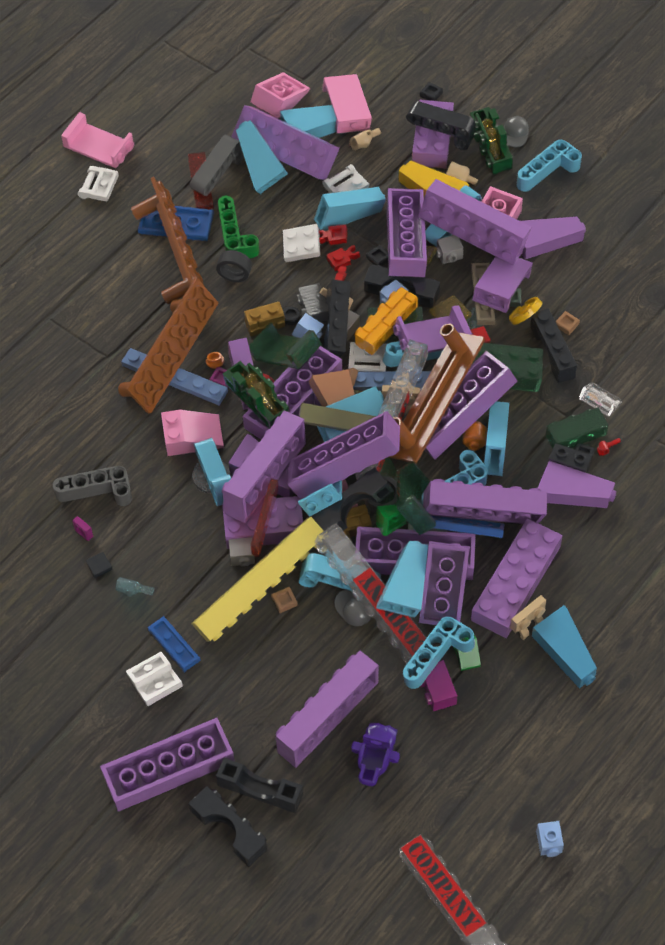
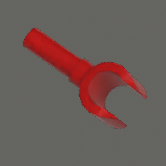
M620 438L607 443L606 441H601L597 447L599 455L604 456L610 451L609 447L620 443Z

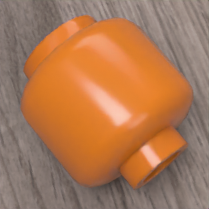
M475 421L463 433V444L473 451L483 448L487 442V428L481 422Z

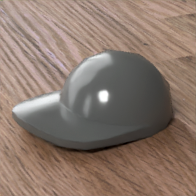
M520 116L508 118L504 124L507 133V146L521 147L528 138V122Z
M343 590L337 594L334 601L335 609L345 622L352 626H362L371 620L373 615L372 607L362 595L350 590Z

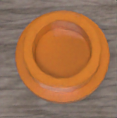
M212 352L207 355L206 365L208 367L216 369L224 364V357L221 353Z

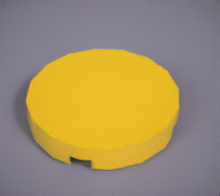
M533 297L525 301V305L517 307L510 314V322L516 325L531 317L542 306L541 300L538 297Z

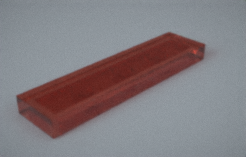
M205 152L188 154L191 179L206 160ZM193 190L196 208L214 209L211 192L204 196Z
M275 479L269 481L251 542V554L253 556L259 557L277 497L278 480Z

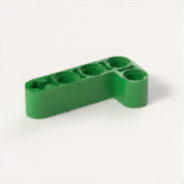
M222 196L218 200V208L225 251H238L245 254L248 258L258 256V237L253 234L240 236L234 200L230 196Z

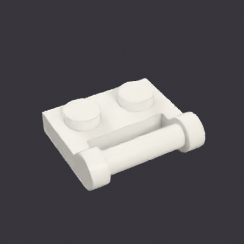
M352 164L347 166L344 171L322 182L329 193L369 188V183L356 171ZM349 175L351 176V178L339 184L338 186H333L335 183L339 182Z
M90 166L87 171L86 180L78 191V196L82 199L92 198L107 202L119 176L118 171ZM98 175L92 190H90L89 188L94 177Z
M350 342L348 369L355 368L358 372H386V365L382 359L387 344H383L371 355L364 349L356 346L355 342ZM355 362L380 363V366L355 365Z

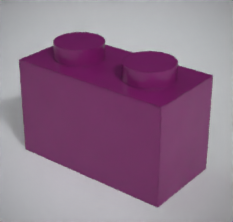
M444 660L439 661L421 685L426 691L424 693L426 703L431 705L433 711L457 704V694Z

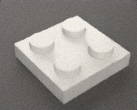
M318 224L283 230L285 262L320 256Z

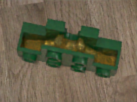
M487 107L470 112V117L475 120L474 139L476 143L479 142L481 155H485L487 168H491L493 174L512 169L513 157L507 146V133L503 124L496 126V120L499 119L496 109Z
M239 361L223 373L225 384L269 429L273 426L278 416L280 417L284 411L288 412V405L283 400L280 401L274 391V383L269 378L266 379L257 366L254 367L250 362L245 366Z

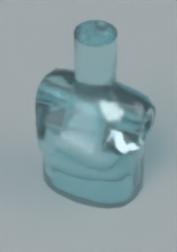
M122 577L118 578L116 584V591L124 593L128 597H132L139 592L153 595L154 592L153 587L145 586L138 581Z

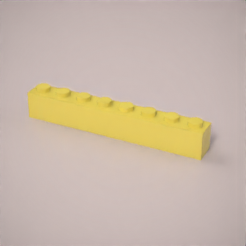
M312 517L306 518L191 624L207 642L211 640L215 642L223 635L222 630L226 626L230 628L238 621L236 617L241 612L243 615L252 608L251 603L254 600L259 601L267 594L265 592L266 589L270 586L274 588L281 581L280 577L284 573L288 575L295 569L294 564L298 560L302 562L310 554L308 551L313 546L315 549L324 542L322 538L326 533Z

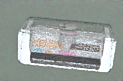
M593 382L583 387L579 396L580 400L608 417L623 402L620 398Z

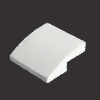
M162 652L126 671L147 706L183 687L181 680L173 671L171 664Z

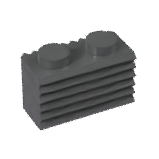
M320 283L298 288L299 294L296 295L298 305L303 307L301 309L302 317L307 313L317 321L325 322L326 320L328 321L329 310L325 297L320 294L322 289Z

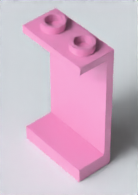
M357 74L324 77L322 90L329 94L337 119L336 132L346 133L370 130L372 117Z
M80 112L61 135L63 147L113 168H117L124 161L127 153L134 147L131 133H128L124 139L87 124L85 114Z

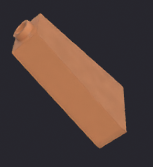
M349 370L312 375L309 380L311 389L323 407L355 395Z

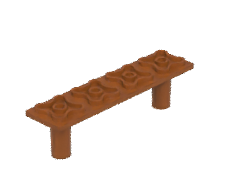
M153 176L150 179L156 194L131 207V210L137 220L158 210L183 277L182 281L161 291L165 302L170 304L173 300L184 297L194 279H199L203 285L204 283L200 273L196 271L198 265L193 257V252L189 244H186L187 236L182 228V223L179 217L175 215L177 209L172 201V196L162 182L157 181Z
M194 279L182 299L171 302L172 316L132 380L122 382L118 387L119 394L122 397L132 396L147 413H152L218 305V301L199 279Z
M451 323L441 327L440 334L447 343L404 421L402 422L399 417H393L400 426L399 452L389 456L390 458L414 464L418 462L485 342L484 337L460 333Z

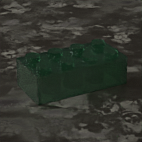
M483 343L473 363L487 351L507 366L516 378L517 382L510 389L539 392L542 382L543 349Z

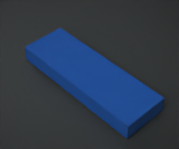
M164 616L148 627V631L183 672H186L200 662V657Z

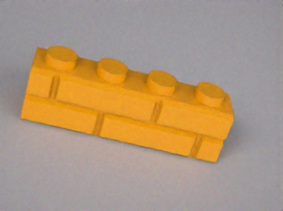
M402 287L396 292L393 291L385 304H380L377 313L374 316L370 315L366 324L356 330V346L373 355L394 333L393 326L396 323L397 317L401 316L404 322L418 307L417 296L411 292L409 293Z

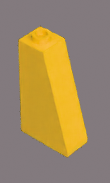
M413 161L408 162L399 169V182L408 189L423 190L424 197L427 189L435 179L459 191L463 186H469L465 181Z

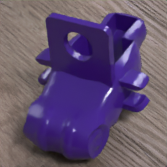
M369 723L363 735V742H353L352 752L359 754L358 767L360 774L358 780L363 785L375 786L379 776L387 770L389 763L399 762L400 754L393 751L397 729L390 725Z

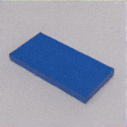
M175 206L177 209L175 215L179 217L187 239L208 241L214 210ZM158 210L141 218L138 228L139 234L167 237Z
M427 515L424 527L503 538L505 524L475 519Z

